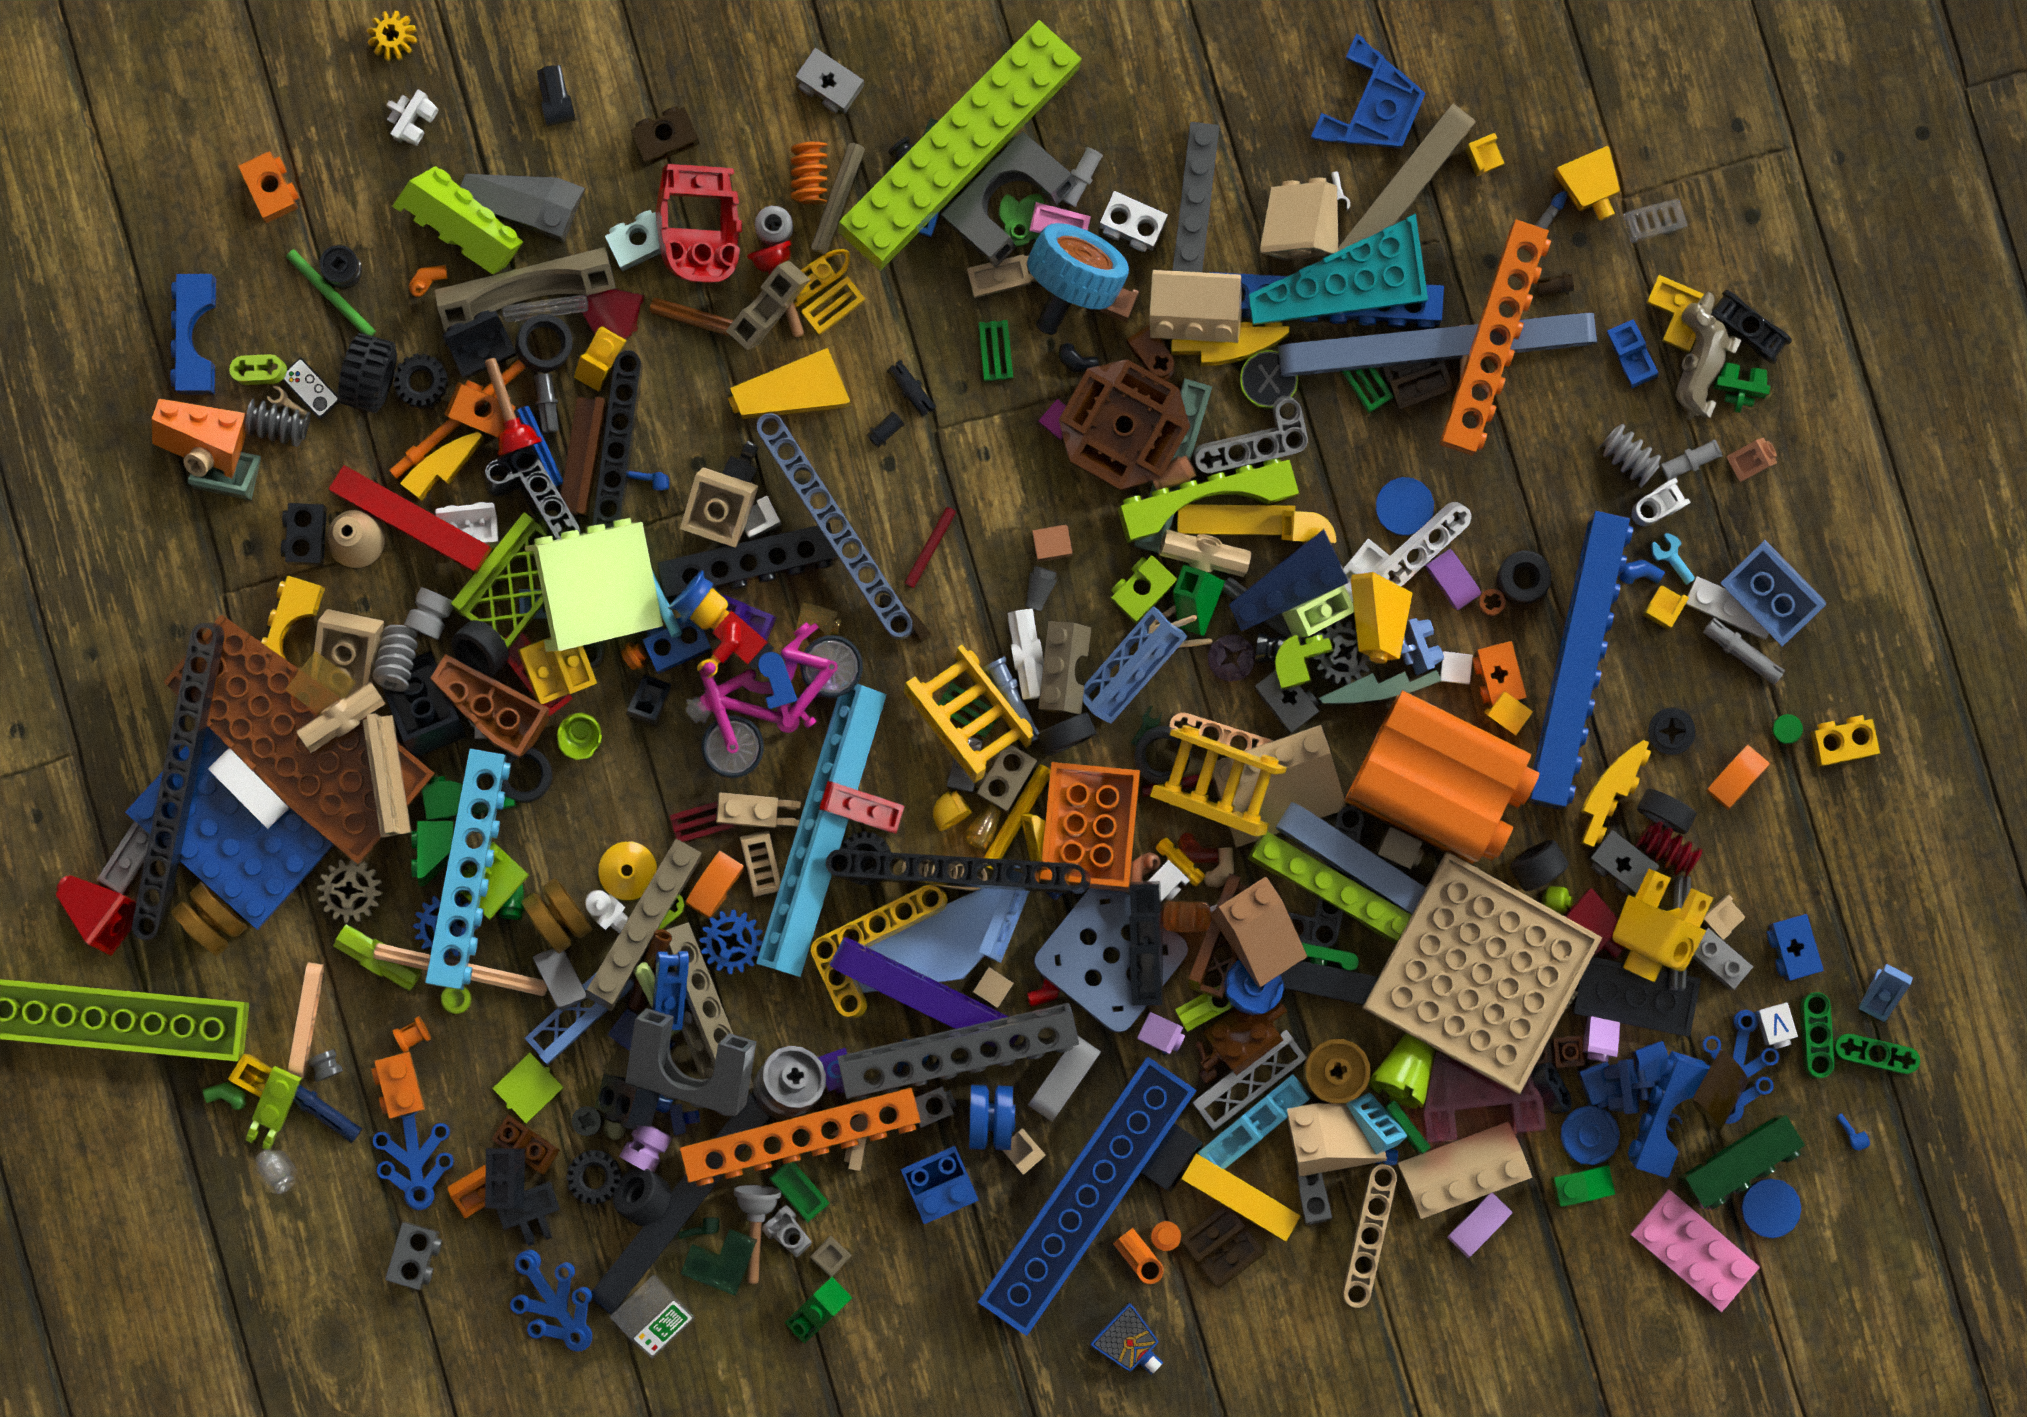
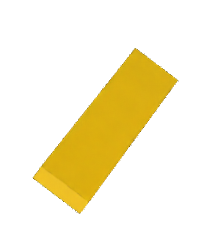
M1187 504L1178 510L1177 532L1187 535L1282 536L1283 510L1295 511V506Z

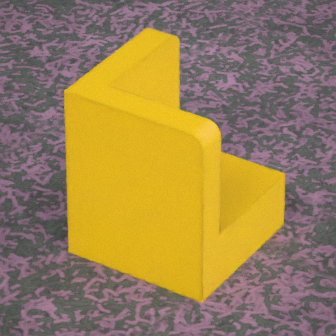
M1495 133L1469 143L1465 150L1476 176L1497 169L1505 164L1496 145L1497 136Z
M1660 586L1643 616L1669 630L1672 628L1689 597L1686 595L1680 596L1668 588Z
M1503 692L1491 709L1486 708L1484 713L1514 735H1517L1533 711L1507 692Z

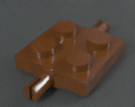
M1281 1002L1273 1009L1260 1015H1248L1236 1008L1203 1032L1212 1046L1213 1053L1201 1061L1200 1064L1208 1072L1218 1063L1222 1062L1229 1066L1237 1076L1283 1041V1038L1275 1028L1274 1021L1287 1013V1010Z

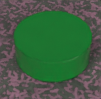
M1791 714L1778 717L1772 726L1774 738L1782 744L1796 742L1803 732L1801 721Z

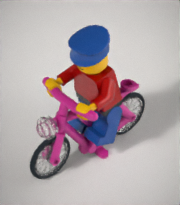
M701 570L668 607L670 610L678 611L683 624L690 619L702 630H707L711 627L713 629L712 633L721 640L719 645L712 651L713 655L710 658L703 659L697 666L706 689L704 690L705 694L699 698L696 696L692 700L687 699L686 702L689 706L685 710L695 723L701 720L704 724L707 722L706 718L711 715L710 711L714 712L716 721L706 729L701 742L703 759L714 773L722 777L739 778L749 774L758 766L764 752V741L759 729L751 721L740 716H728L725 709L776 723L777 727L786 733L794 732L798 728L800 723L799 716H801L805 721L803 724L808 729L816 720L813 716L809 717L804 710L818 694L827 698H837L852 691L861 678L863 662L856 646L849 640L836 635H826L817 638L806 647L804 652L798 651L801 642L819 628L816 623L810 626L807 622L793 632L796 638L781 650L780 656L772 651L774 649L772 645L732 610L730 612L726 610L728 601L712 588L713 583L705 579L704 571ZM733 652L753 668L746 670L719 686L716 685L713 677L717 673V665L720 662L724 663ZM797 663H800V672L807 688L797 699L791 680L794 677ZM758 667L760 673L768 677L769 682L754 680L756 678L754 670ZM742 686L749 691L760 694L772 693L765 696L769 709L726 697L725 695Z

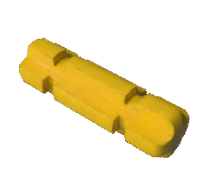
M1163 838L1157 844L1156 850L1162 856L1166 855L1168 857L1166 860H1169L1186 875L1193 886H1198L1204 880L1205 874L1199 868L1196 869L1194 863L1181 850L1175 849L1173 847L1174 844L1168 838Z

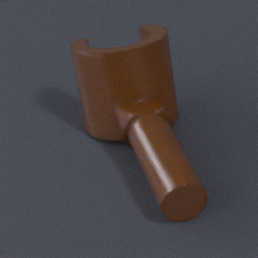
M1202 1041L1196 1043L1201 1061L1208 1057ZM1214 1067L1208 1072L1204 1068L1198 1071L1205 1085L1210 1084L1217 1078V1072Z

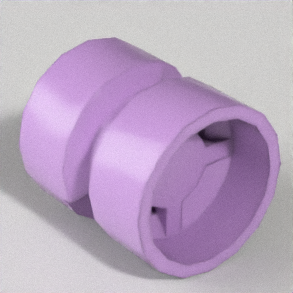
M639 1125L638 1130H633L632 1132L633 1141L626 1143L619 1157L642 1170L649 1169L654 1172L660 1162L659 1153L666 1151L673 1137L652 1125L651 1127Z

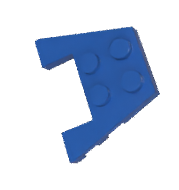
M1356 34L1345 60L1373 72L1350 124L1321 113L1310 139L1315 141L1402 148L1426 93L1399 69L1391 65L1379 51L1373 49L1361 35Z

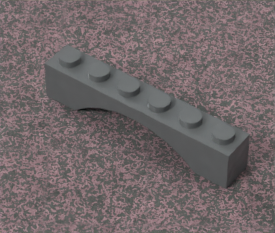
M1190 122L1172 271L1202 272L1220 125Z

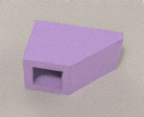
M1149 1012L1137 1039L1169 1055L1172 1050L1178 1052L1185 1035L1181 1034L1182 1026Z
M1587 1017L1583 1038V1052L1588 1053L1587 1059L1608 1062L1609 1058L1617 1057L1620 1022Z

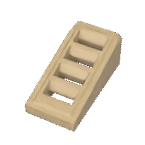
M766 830L741 836L740 841L753 896L757 897L778 892L781 881L769 831ZM765 842L766 844L765 847L751 850L748 848V845ZM768 853L769 858L751 861V857ZM771 865L772 870L754 874L753 869ZM774 878V882L757 886V880Z

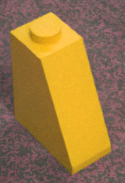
M1374 572L1352 575L1351 587L1359 652L1369 656L1370 661L1379 664H1385L1387 660L1400 659L1412 592Z

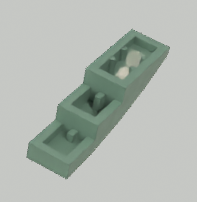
M1437 670L1411 682H1409L1406 673L1403 672L1378 684L1372 673L1320 697L1318 702L1320 705H1358L1381 702L1395 698L1402 690L1412 694L1438 684L1442 680Z

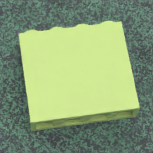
M630 518L613 521L614 527L605 528L604 524L587 527V533L579 534L578 530L561 533V539L553 540L552 536L534 539L535 545L525 547V551H534L551 638L544 640L546 652L562 651L663 626L642 522L631 523Z

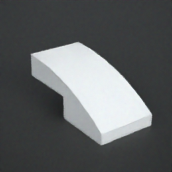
M1369 538L1344 567V572L1349 580V583L1345 584V588L1352 602L1351 576L1369 572L1377 573L1378 567L1390 557Z

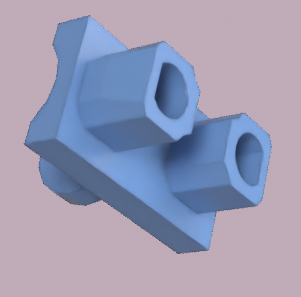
M1417 618L1407 621L1400 656H1403L1406 666L1412 664L1417 676L1435 668L1437 663L1444 660V655L1438 645L1431 648L1427 647L1424 638L1434 634L1431 621H1418Z

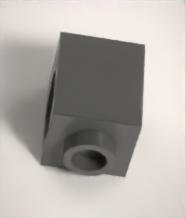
M943 1087L915 1098L921 1123H919L921 1128L953 1115L952 1108L957 1106L951 1090L945 1092ZM932 1097H937L943 1102V1109L937 1115H932L926 1110V1102Z

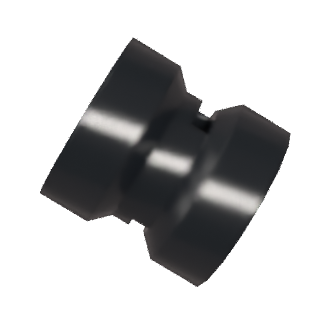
M1258 633L1255 662L1265 663L1266 661H1273L1275 664L1277 652L1288 637L1278 636L1277 638H1270L1268 634ZM1272 643H1275L1274 654L1271 656Z

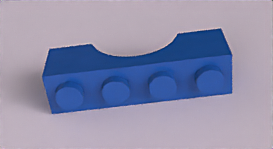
M176 274V282H172L171 286L172 299L176 300V311L171 313L172 329H176V340L171 341V356L176 358L175 369H171L170 374L171 386L175 387V391L180 395L215 394V365L198 355L193 345L192 333L197 320L205 312L216 308V278L212 274Z
M1671 1051L1669 1058L1663 1061L1658 1086L1653 1087L1649 1099L1650 1106L1647 1113H1643L1639 1122V1134L1637 1139L1633 1140L1629 1146V1160L1635 1168L1665 1178L1669 1177L1679 1151L1667 1137L1666 1121L1670 1112L1677 1104L1694 1097L1710 1069L1704 1061Z

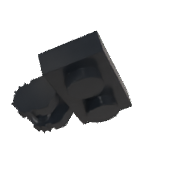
M551 1182L525 1190L524 1208H496L503 1229L505 1230L520 1224L528 1246L535 1244V1238L527 1221L538 1218L541 1233L548 1240L552 1238V1234L545 1215L561 1210Z

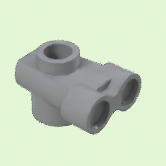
M786 1205L772 1219L766 1222L761 1230L769 1239L775 1238L795 1257H798L812 1242L795 1221L796 1214ZM793 1235H798L800 1237L799 1242L791 1245L790 1238Z

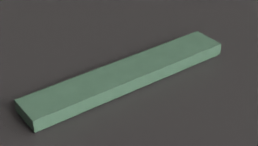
M1184 378L1180 394L1188 416L1190 429L1173 459L1178 455L1180 458L1187 455L1189 460H1191L1212 386ZM1154 483L1152 484L1149 498L1152 497L1151 492L1157 490ZM1180 486L1168 488L1169 492L1180 490ZM1174 514L1166 521L1156 535L1136 540L1134 547L1159 554L1163 534L1166 529L1170 530Z

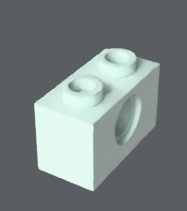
M651 210L645 211L635 217L636 221L631 224L625 225V223H620L610 228V234L605 236L622 272L661 254L656 212L652 213ZM637 232L646 234V241L642 245L632 244L631 237Z

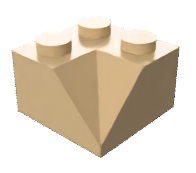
M703 467L695 475L680 529L736 548L751 513L758 485Z

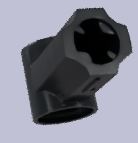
M561 65L546 66L537 70V78L543 98L541 104L547 127L575 121V113L571 97L567 94Z

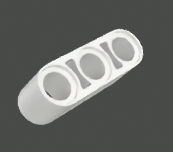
M230 748L208 768L267 829L289 809Z

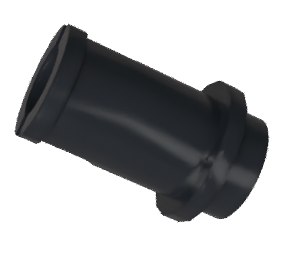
M892 411L875 428H869L870 432L867 434V437L877 448L881 445L885 446L887 444L885 441L905 424Z

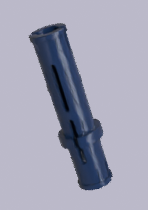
M299 1084L293 1102L300 1106L299 1110L304 1113L307 1111L352 1144L363 1128L317 1097V1092L314 1090L310 1092Z

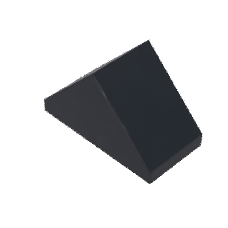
M644 675L626 715L631 719L657 727L672 684Z

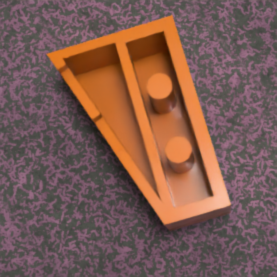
M158 399L152 416V444L181 457H185L195 447H202L213 456V467L224 471V476L232 479L246 439V413Z

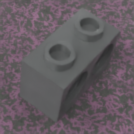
M402 1222L385 1280L417 1290L423 1289L424 1284L429 1285L434 1268L429 1267L432 1256H438L442 1244V1239H438L440 1232L412 1223ZM416 1234H422L427 1239V1246L422 1251L416 1250L412 1245V1239ZM409 1262L414 1263L419 1271L417 1277L413 1280L408 1279L403 1272L404 1266Z

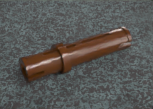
M662 929L654 932L653 939L643 961L650 966L654 976H656L657 952H667L672 941V935ZM634 975V986L627 998V1005L634 1010H643L647 997L636 975Z

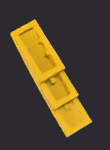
M1197 1153L1181 1178L1184 1182L1287 1242L1301 1218L1299 1214Z

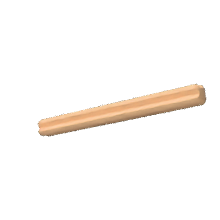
M380 943L375 945L373 953L375 959L428 970L431 956ZM445 958V962L449 966H455L460 962ZM468 963V967H472V981L545 996L547 992V985L544 980Z

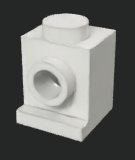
M1168 860L1149 881H1160L1161 902L1164 899L1170 902L1181 890L1177 885L1181 882L1185 886L1190 880Z

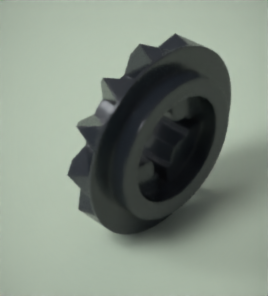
M1666 708L1659 711L1650 720L1648 728L1651 744L1659 752L1669 755H1676L1686 751L1692 745L1696 732L1692 718L1685 711L1678 708ZM1670 719H1672L1675 729L1684 730V733L1674 736L1672 744L1671 740H1669V735L1659 733V731L1669 727Z

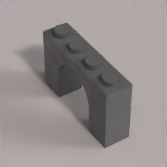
M1023 131L1007 142L1002 153L998 157L992 158L986 164L985 170L977 178L970 180L965 186L964 192L957 199L951 200L941 214L947 225L994 267H997L1016 248L1011 237L988 217L990 198L999 187L1012 181L1028 182L1037 187L1057 205L1077 185L1072 174Z
M646 1008L635 1018L625 1083L640 1089L660 1093L668 1099H680L690 1102L694 1107H706L716 1110L723 1116H736L746 1106L757 1041L729 1033L718 1044L712 1077L708 1079H695L682 1073L671 1058L669 1046L674 1016Z

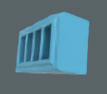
M1371 1093L1349 1101L1346 1104L1376 1155L1398 1146L1407 1138L1400 1125ZM1367 1104L1369 1109L1363 1111L1360 1106ZM1373 1114L1375 1118L1371 1119L1368 1115Z

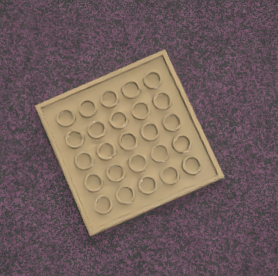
M1445 852L1362 1009L1514 1093L1520 1094L1602 937L1451 853Z

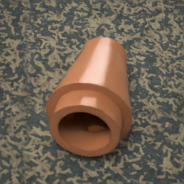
M1178 455L1170 462L1162 478L1153 481L1157 490L1171 488L1189 482L1197 475L1188 456L1185 455L1180 458Z

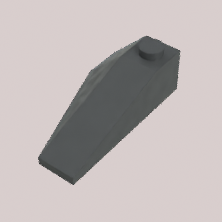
M465 174L460 186L468 190L479 204L490 209L495 217L563 243L566 240L585 191L584 187L560 178Z

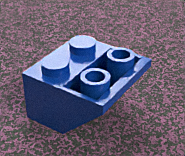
M956 1146L900 1169L924 1224L979 1201Z

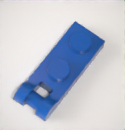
M678 951L677 954L668 955L667 952H657L656 976L652 1010L674 1016L672 1030H682L689 968V955L687 951ZM668 966H677L676 972H668Z

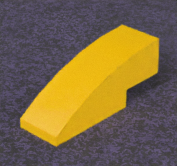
M477 431L442 446L413 468L400 484L422 501L439 478L450 485L485 438Z

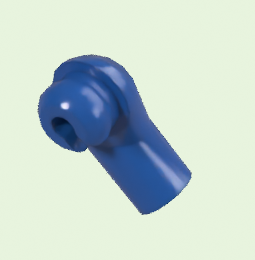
M1638 560L1625 564L1623 573H1620V579L1626 584H1632L1635 579L1644 576L1659 584L1665 571L1645 560Z

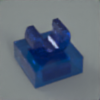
M683 1104L670 1106L674 1135L687 1133L686 1124L700 1122L699 1110L684 1112Z

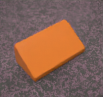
M486 1164L447 1188L451 1199L464 1218L485 1207Z

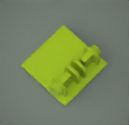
M491 842L490 850H494L493 864L491 868L486 867L484 878L489 879L486 897L481 896L479 908L483 909V914L488 919L495 915L529 876L495 842ZM468 864L466 867L469 870H464L462 873L465 878H471L477 873V865L470 866ZM460 892L469 901H472L470 892Z

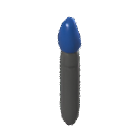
M1567 191L1558 193L1552 199L1551 206L1547 208L1535 226L1543 229L1548 228L1558 211L1563 208L1568 195Z

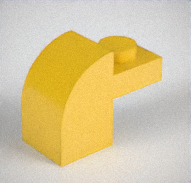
M1283 510L1281 540L1303 541V544H1305L1324 528L1331 543H1336L1334 528L1324 516L1314 512Z

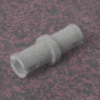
M1086 148L1076 170L1072 169L1071 171L1077 185L1062 199L1063 202L1073 207L1077 206V202L1086 186L1090 185L1093 181L1091 176L1103 157L1101 153L1092 148Z
M1714 439L1692 451L1690 448L1685 450L1683 455L1661 463V467L1669 481L1687 471L1692 470L1694 472L1699 470V466L1722 457V453Z

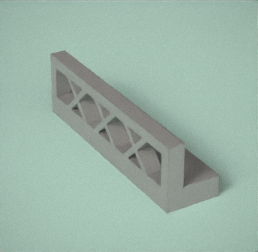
M1287 1030L1280 1033L1283 1041L1237 1076L1231 1071L1192 1102L1213 1131L1307 1058ZM1289 1044L1298 1058L1289 1065L1277 1063L1278 1051ZM1272 1055H1274L1273 1063L1265 1062ZM1261 1064L1272 1066L1271 1079L1266 1083L1253 1081L1254 1070ZM1276 1066L1285 1067L1275 1075ZM1250 1073V1081L1242 1080ZM1236 1083L1249 1084L1248 1097L1242 1101L1230 1099L1231 1087ZM1253 1085H1261L1252 1093ZM1227 1091L1226 1099L1218 1098ZM1213 1101L1226 1102L1224 1115L1214 1122L1204 1108ZM1229 1103H1237L1235 1107L1228 1111Z

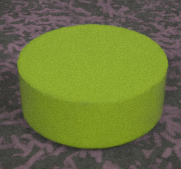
M465 986L463 990L445 988L441 995L442 1006L450 1013H463L471 1004V994Z

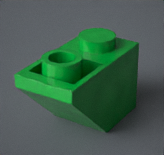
M1183 565L1173 591L1177 621L1195 615L1197 619L1179 628L1202 636L1205 635L1225 581L1206 571Z
M417 821V831H412V849H417V859H412L411 869L412 877H417L418 886H425L448 864L454 834L453 821Z
M831 1277L784 1323L805 1344L852 1297Z

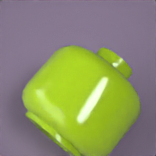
M1549 886L1543 893L1542 904L1564 916L1567 914L1568 908L1573 906V897L1569 896V891L1565 887Z

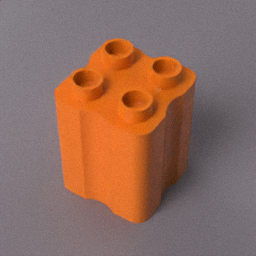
M1402 690L1395 697L1344 802L1473 865L1481 857L1493 861L1494 858L1498 859L1514 827L1500 820L1507 804L1519 808L1521 804L1524 805L1540 773L1527 767L1532 754Z

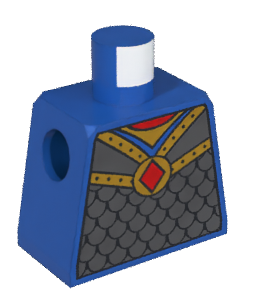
M1130 1302L1090 1342L1094 1348L1129 1372L1139 1363L1152 1375L1163 1363L1151 1351L1159 1341Z

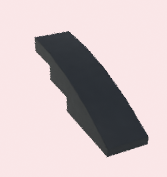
M1160 881L1131 882L1129 884L1131 914L1129 916L1131 946L1129 947L1132 1005H1162L1163 935Z

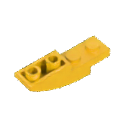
M1241 322L1238 343L1172 339L1171 355H1200V367L1234 363L1248 359L1256 353L1266 351L1288 337L1289 326H1282V322L1265 324V327H1253L1252 322Z
M1643 740L1623 753L1605 770L1593 786L1580 811L1591 816L1580 844L1589 848L1594 847L1595 843L1601 844L1607 830L1606 827H1603L1606 816L1612 817L1618 803L1614 796L1626 798L1629 793L1634 794L1640 778L1636 777L1639 766L1645 767L1651 753L1650 750H1647L1648 741Z

